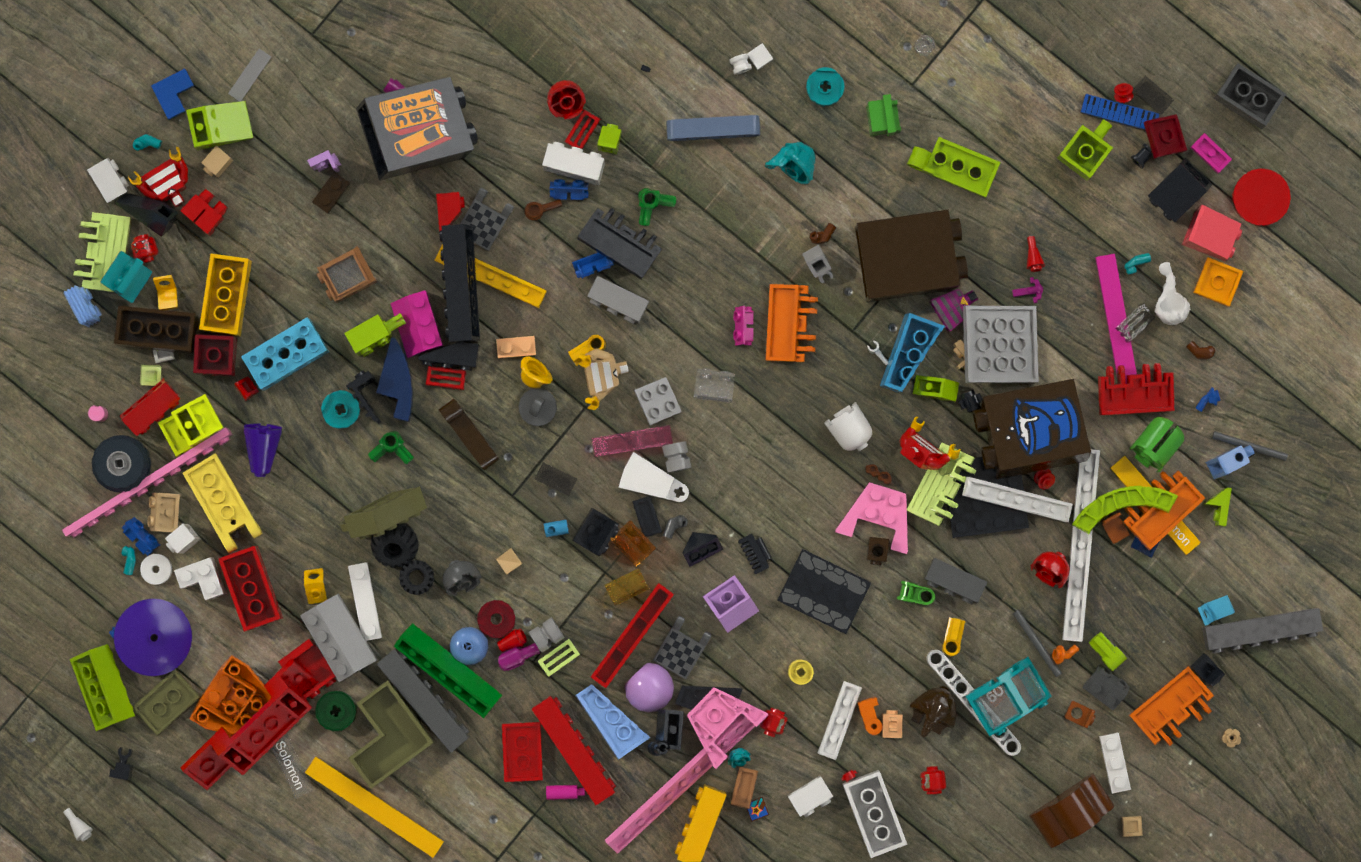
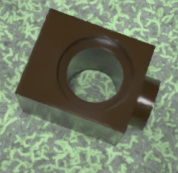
M869 537L866 560H871L870 564L882 565V562H887L889 539ZM875 546H880L883 550L880 557H875L872 553V549Z

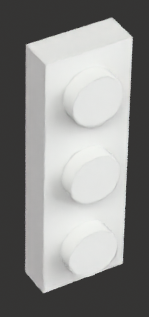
M1119 733L1099 736L1111 793L1131 790Z

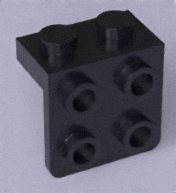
M591 508L572 541L599 557L607 551L610 539L617 535L619 523Z

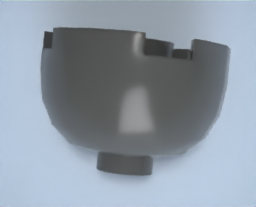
M454 560L443 574V585L448 595L457 596L459 591L465 589L467 593L476 588L481 583L479 579L482 576L478 568L471 562Z

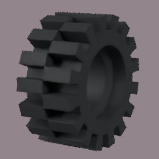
M413 560L405 564L400 570V585L410 594H423L433 586L434 572L426 562ZM414 570H420L424 574V581L420 585H414L410 582L409 576Z

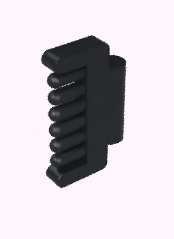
M749 534L738 541L739 544H742L741 548H744L743 552H747L745 553V556L748 557L747 560L754 559L749 563L753 565L752 569H756L754 574L769 568L766 560L772 558L762 537L755 540L753 534Z

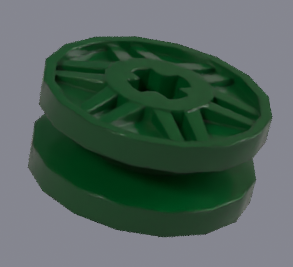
M331 691L324 694L318 700L315 708L316 718L325 729L342 731L354 722L357 715V706L354 699L346 692ZM335 705L341 709V712L338 713L339 716L331 712Z

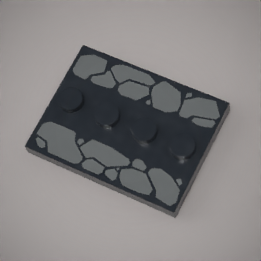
M802 549L777 601L847 634L871 582Z

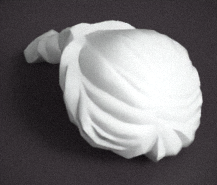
M1164 262L1160 264L1159 271L1162 275L1166 276V283L1155 306V313L1163 323L1177 325L1187 318L1191 310L1190 303L1180 293L1176 292L1175 276L1172 273L1170 263Z

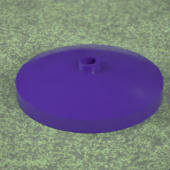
M145 599L129 606L119 617L114 629V647L120 660L132 671L146 676L164 675L176 669L187 657L192 643V630L185 614L174 604L161 599ZM156 634L157 640L151 641V635Z

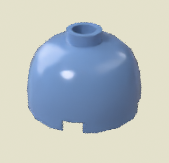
M462 628L456 631L451 638L450 652L455 659L464 665H475L482 661L487 654L488 640L485 634L477 628Z

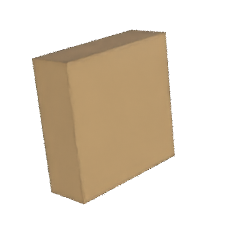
M1141 816L1121 817L1123 837L1143 836Z

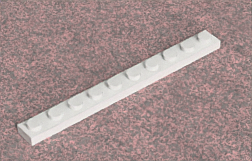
M1091 449L1088 461L1078 464L1073 522L1086 506L1096 500L1100 450ZM1074 526L1072 528L1069 561L1070 574L1067 582L1062 640L1083 641L1093 529L1090 534H1087Z

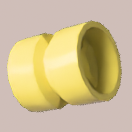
M798 659L789 665L788 676L795 684L804 685L813 678V667L806 660Z

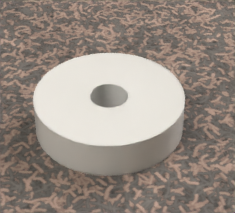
M151 554L142 561L140 572L146 582L159 585L165 583L170 578L172 564L164 555ZM156 565L160 569L158 573H155L153 571V568Z

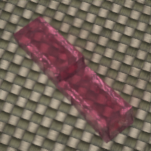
M670 425L591 438L594 457L673 444Z

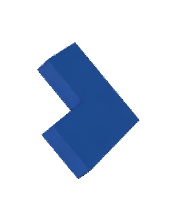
M186 69L151 85L168 120L186 112L178 97V94L194 87Z

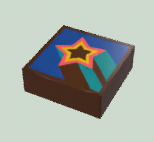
M763 797L752 800L750 809H747L751 822L769 815Z

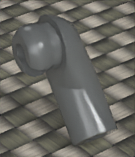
M678 515L669 519L663 536L672 539L676 529L687 526V518L683 515Z

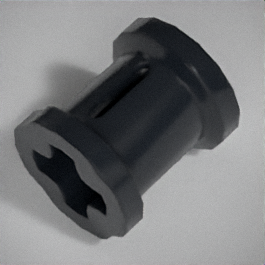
M1144 143L1142 149L1136 155L1130 157L1139 168L1143 169L1145 167L1144 164L1153 157L1151 147Z

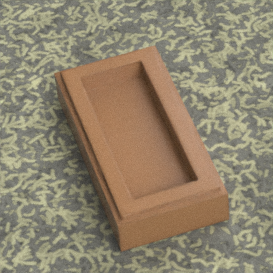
M739 767L731 800L732 806L750 809L758 771Z

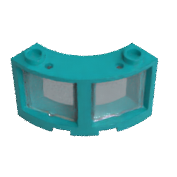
M1026 657L1002 672L997 677V681L991 679L968 693L966 698L990 737L993 734L1001 735L1007 731V726L1037 707L1040 709L1048 704L1047 700L1052 695L1029 657Z

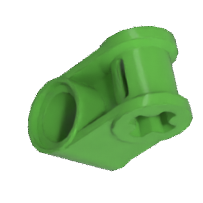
M901 580L902 587L900 596H897L898 600L922 605H929L934 602L935 594L932 589ZM923 591L931 593V600L929 602L921 600V593Z

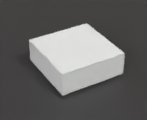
M763 43L747 53L748 58L757 70L773 60Z

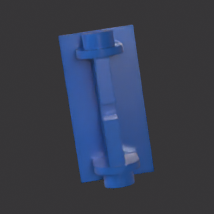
M556 179L554 182H550V189H554L550 190V197H553V199H567V193H571V200H584V198H588V191L585 190H588L589 183H584L583 180L565 182L563 179Z
M595 253L572 262L577 278L581 277L582 279L594 274L595 270L599 272L610 269V266H613V262L600 253Z
M135 517L126 521L122 527L123 533L132 542L136 538L139 540L135 546L143 555L149 556L154 549L160 546L155 536L150 534L144 528L143 523Z

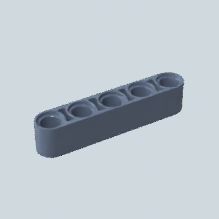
M758 115L666 121L668 141L740 138L761 135L760 116Z

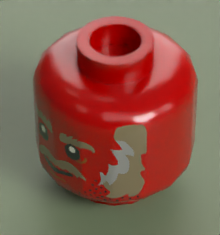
M774 708L765 710L764 712L768 716L760 723V727L765 730L764 734L775 737V734H783L788 721L785 712Z
M938 766L926 767L927 771H923L920 774L922 790L926 791L928 795L941 794L942 790L946 788L945 772L938 770Z

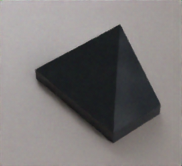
M692 532L682 553L689 567L722 551L723 547L717 535Z

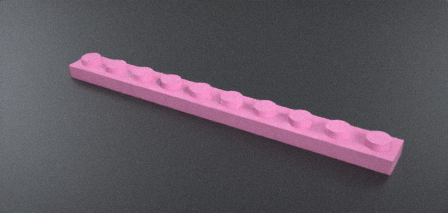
M229 428L222 429L147 476L139 486L127 492L123 491L62 530L66 537L72 536L73 538L83 532L82 529L86 526L90 528L99 523L98 519L100 517L112 515L116 512V507L128 505L132 502V497L144 495L148 492V487L160 485L165 481L164 477L169 474L174 476L181 471L180 467L185 464L189 466L197 461L196 457L201 454L205 456L214 450L212 447L219 444L221 446L227 443L232 435Z
M741 714L718 737L715 744L726 754L755 725ZM703 748L605 839V842L617 854L713 766L705 749Z

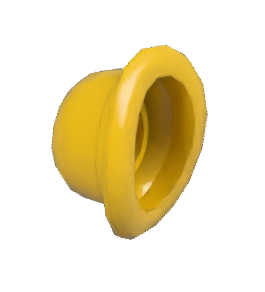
M527 356L521 360V380L525 385L536 389L540 388L543 384L552 383L551 373L538 359Z

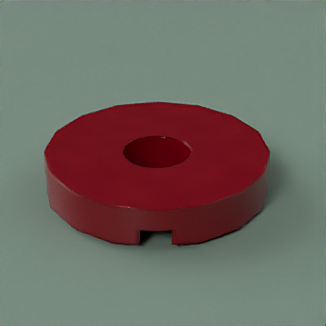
M492 600L480 608L477 622L479 629L485 635L491 638H501L512 631L516 616L508 603L502 600ZM495 613L500 614L502 617V621L498 625L491 622V617Z

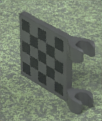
M480 188L460 224L473 226L474 243L489 251L512 213L514 206L507 203L501 214L482 203L488 191Z
M678 616L653 661L686 680L710 640L711 633L706 631L699 642L679 631L685 618Z

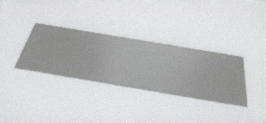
M259 48L228 94L238 101H242L271 56Z

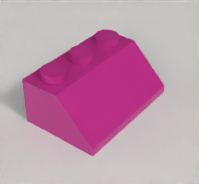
M426 290L390 303L394 316L401 313L402 319L406 322V324L398 329L407 358L444 347Z

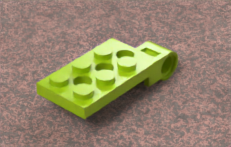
M938 137L932 153L914 146L907 165L986 198L1000 162ZM938 153L943 154L945 162L937 163L935 155ZM953 162H962L963 169L960 171L954 170L952 167ZM978 168L981 172L980 177L973 178L970 175V170Z

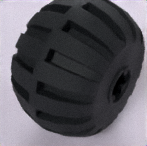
M405 523L396 524L397 527L392 530H384L385 534L374 537L372 535L370 543L372 553L379 563L382 562V565L386 567L388 565L390 568L403 567L408 562H411L418 552L419 543L417 535Z

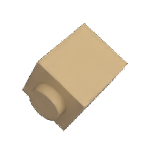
M216 145L201 163L205 166L203 169L211 177L215 174L219 178L233 160Z

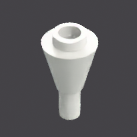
M70 808L63 812L70 821L77 841H85L92 835L93 829L76 817Z

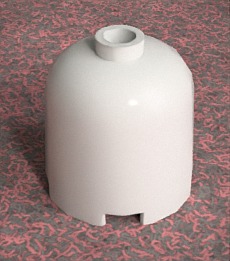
M856 402L851 407L848 405L834 414L835 418L831 422L828 419L824 423L839 445L847 451L855 449L861 451L868 446L867 441L872 436V428Z

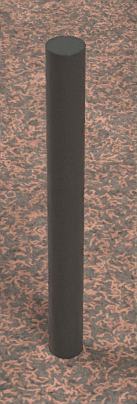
M1216 431L1212 435L1213 439L1235 446H1242L1244 448L1250 445L1254 452L1286 461L1288 457L1286 453Z
M1019 609L1012 614L1055 677H1058L1062 674L1061 670Z

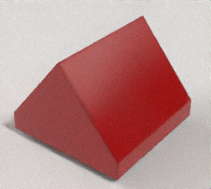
M248 376L234 384L245 402L259 392Z

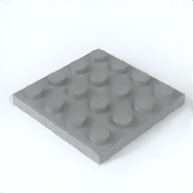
M963 306L965 383H1038L1036 306Z

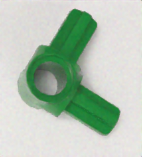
M650 188L642 189L638 194V206L641 207L638 223L643 226H649L652 209H655L658 205L674 207L676 196L660 194L658 190ZM648 193H652V200L645 202V196Z
M390 431L384 434L379 440V444L368 454L373 462H377L387 452H395L405 464H408L414 458L403 445L402 436L397 431ZM389 435H392V436L395 437V439H396L395 445L389 444V442H388V437H389Z

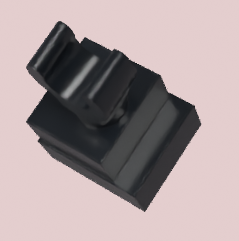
M120 747L118 749L120 761L116 762L115 769H110L109 777L131 780L133 765L127 764V761L132 756L133 750L129 749L128 754L123 755V747Z

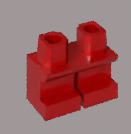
M205 189L199 196L195 194L180 211L211 236L219 223L225 219L222 216L226 213L228 207L221 201L213 208L209 206V202L215 196Z

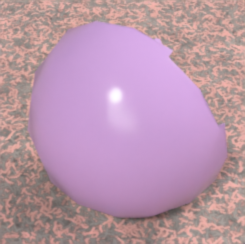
M646 663L627 681L624 689L626 698L633 707L639 711L650 713L667 706L672 698L674 686L672 677L666 669L658 664Z

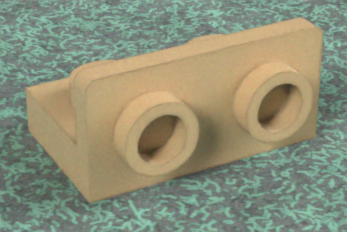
M152 493V496L149 498L151 515L148 516L147 521L150 531L173 532L178 528L180 494Z

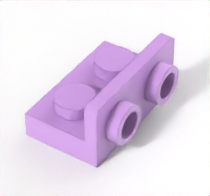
M329 150L307 160L314 171L318 170L320 172L327 169L329 163L336 173L340 171L338 166L341 164L335 153L331 154Z

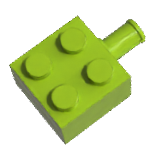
M1103 119L1094 132L1082 125L1057 159L1088 181L1113 149L1112 146L1103 140L1107 132L1112 128V125Z
M401 313L386 322L385 320L383 321L381 316L376 315L344 334L355 353L366 357L374 352L373 349L380 346L382 348L388 345L392 337L391 331L406 324V322L402 319Z

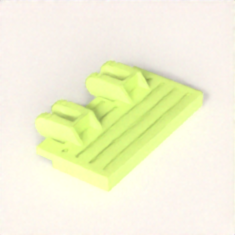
M92 212L91 220L100 223L81 221L80 226L84 228H97L96 235L79 233V238L97 240V243L88 242L86 258L94 259V261L75 260L77 265L92 266L91 273L77 270L74 271V276L92 278L91 281L83 280L82 287L86 289L113 292L101 284L100 281L118 253L123 251L127 254L131 217Z
M941 443L938 449L947 454L950 446ZM960 451L957 459H950L940 469H928L907 511L938 526L943 521V518L939 517L938 514L952 519L953 515L943 510L942 507L944 503L952 508L958 507L956 502L947 499V497L955 498L961 486L956 480L965 483L966 477L959 475L962 469L970 474L976 473L974 468L965 464L972 465L975 458Z

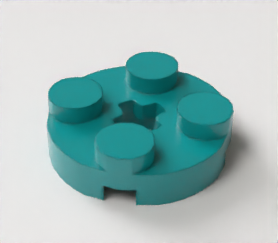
M822 67L813 72L806 84V91L810 100L820 106H831L837 103L842 97L845 88L844 80L840 74L828 67ZM824 82L831 86V89H827V92L820 88V85H823Z
M339 390L325 397L321 411L327 424L337 429L349 428L355 424L360 415V403L354 399L353 394ZM342 404L345 405L344 409L346 412L338 415L336 407H340Z

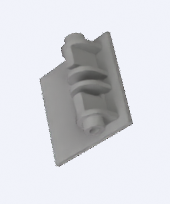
M666 377L634 390L649 425L656 424L661 420L682 412Z

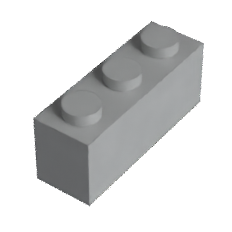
M599 276L596 277L587 296L590 299L589 303L597 307L603 305L607 307V312L615 316L619 313L625 316L624 320L632 324L635 322L640 323L649 304L648 300Z

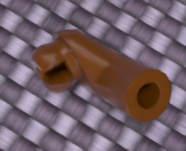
M828 223L824 231H813L810 233L809 238L814 244L827 243L837 227Z
M1193 340L1186 346L1197 359H1210L1215 354L1213 346L1200 348Z

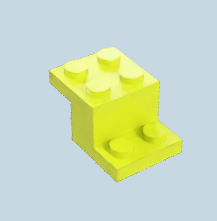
M206 394L172 411V416L158 423L176 457L224 429Z

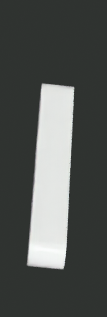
M931 650L926 656L927 663L984 728L973 708L969 706V701L966 698V695L974 690V688L941 651ZM934 653H938L941 657L940 662L937 664L931 662V656ZM946 668L953 670V676L949 679H946L943 675ZM960 682H963L966 686L963 693L956 691V685ZM979 697L986 711L990 713L994 725L996 726L997 724L1001 723L1002 721L998 718V716L992 711V709L986 704V702L981 697ZM1007 727V731L1001 737H996L994 734L991 735L992 739L1006 754L1014 756L1020 752V742ZM1010 741H1014L1016 744V749L1013 752H1009L1006 747Z

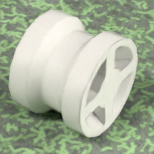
M741 54L730 59V63L734 66V75L742 74L752 69L751 64L747 61V54Z

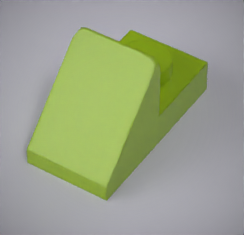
M1224 488L1203 503V505L1218 507L1213 515V521H1216L1215 526L1225 527L1227 525L1232 488Z

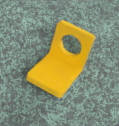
M172 275L153 278L158 294L159 310L178 308L177 287ZM161 281L170 282L168 285L159 284Z
M323 568L304 571V587L308 604L322 603L327 600ZM312 574H318V575H319V576H318L317 578H315V579H310V578H308V577H309L310 575H312Z

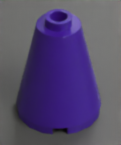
M260 423L245 424L243 430L250 471L256 477H266V474H269L282 434V427L272 424L263 426Z

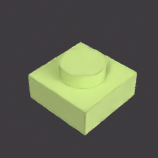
M141 365L140 384L155 386L161 381L162 367L160 365Z

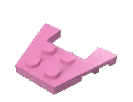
M869 482L835 532L852 537L857 519H862L894 529L895 534L890 549L907 554L906 494Z
M713 688L687 715L715 769L728 758L715 744L718 737L741 714L756 727L768 716L766 712L717 688Z

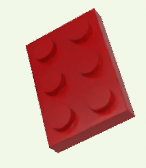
M541 723L502 724L504 782L543 780Z

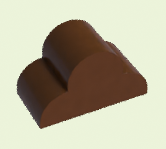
M1091 773L1031 813L1029 817L1049 847L1053 848L1068 839H1073L1095 826L1115 805L1094 773Z

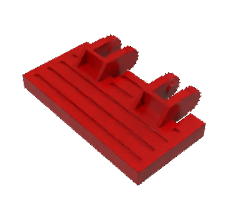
M1155 363L1153 366L1154 381H1151L1149 364H1143L1142 374L1127 375L1126 383L1125 367L1119 365L1117 368V383H1114L1113 366H1107L1106 376H1098L1099 415L1175 411L1174 373L1164 372L1162 381L1161 365Z

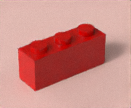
M163 378L124 411L120 418L136 436L139 434L143 435L150 429L149 425L154 421H160L169 408L172 410L179 404L180 396Z

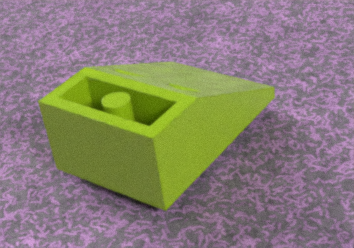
M246 101L208 105L186 110L194 148L198 151L212 148L216 145L221 146L254 138Z

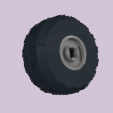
M126 435L112 436L102 441L95 449L91 463L93 475H95L99 484L110 491L118 493L127 492L139 486L151 471V459L147 448L139 440Z

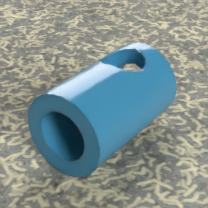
M567 520L544 523L546 537L569 534Z

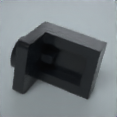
M1205 653L1191 665V668L1211 687L1219 683L1225 675Z

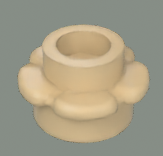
M1227 729L1222 736L1223 742L1231 748L1239 745L1241 742L1240 732L1236 729Z

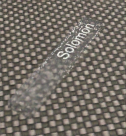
M286 733L272 747V750L296 799L314 789Z

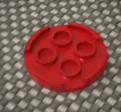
M1254 169L1244 174L1236 183L1232 194L1236 213L1240 218L1255 226H1267L1280 220L1286 214L1291 200L1287 182L1281 175L1269 169Z

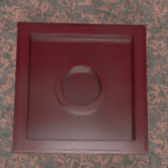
M1177 114L1143 122L1154 159L1187 151Z

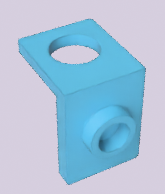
M1228 595L1198 607L1205 626L1215 620L1235 613Z

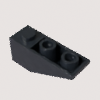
M125 193L115 203L161 237L172 228L178 215L176 210L163 201Z
M457 342L419 356L418 360L423 361V365L434 366V363H440L443 368L453 369V365L461 366L460 370L472 371V368H477L480 345Z

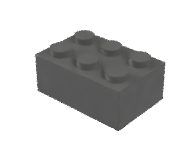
M1237 63L1213 99L1258 128L1263 129L1286 96V93Z

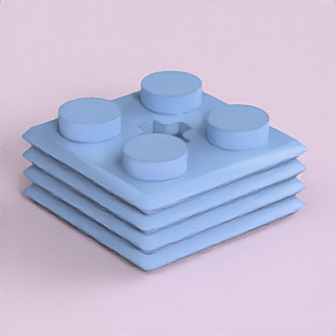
M74 285V288L71 287V289L64 291V295L79 324L90 327L94 323L97 324V321L100 322L99 316L102 314L97 305L94 306L91 299L93 297L88 289Z

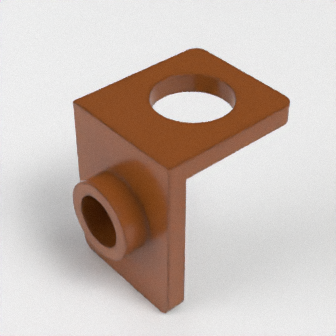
M1120 512L1101 521L1113 544L1129 536V532L1120 518Z
M1071 701L1064 717L1082 727L1088 728V726L1092 725L1096 716L1094 715L1095 710ZM1076 707L1082 710V716L1078 719L1073 718L1071 715L1072 709Z

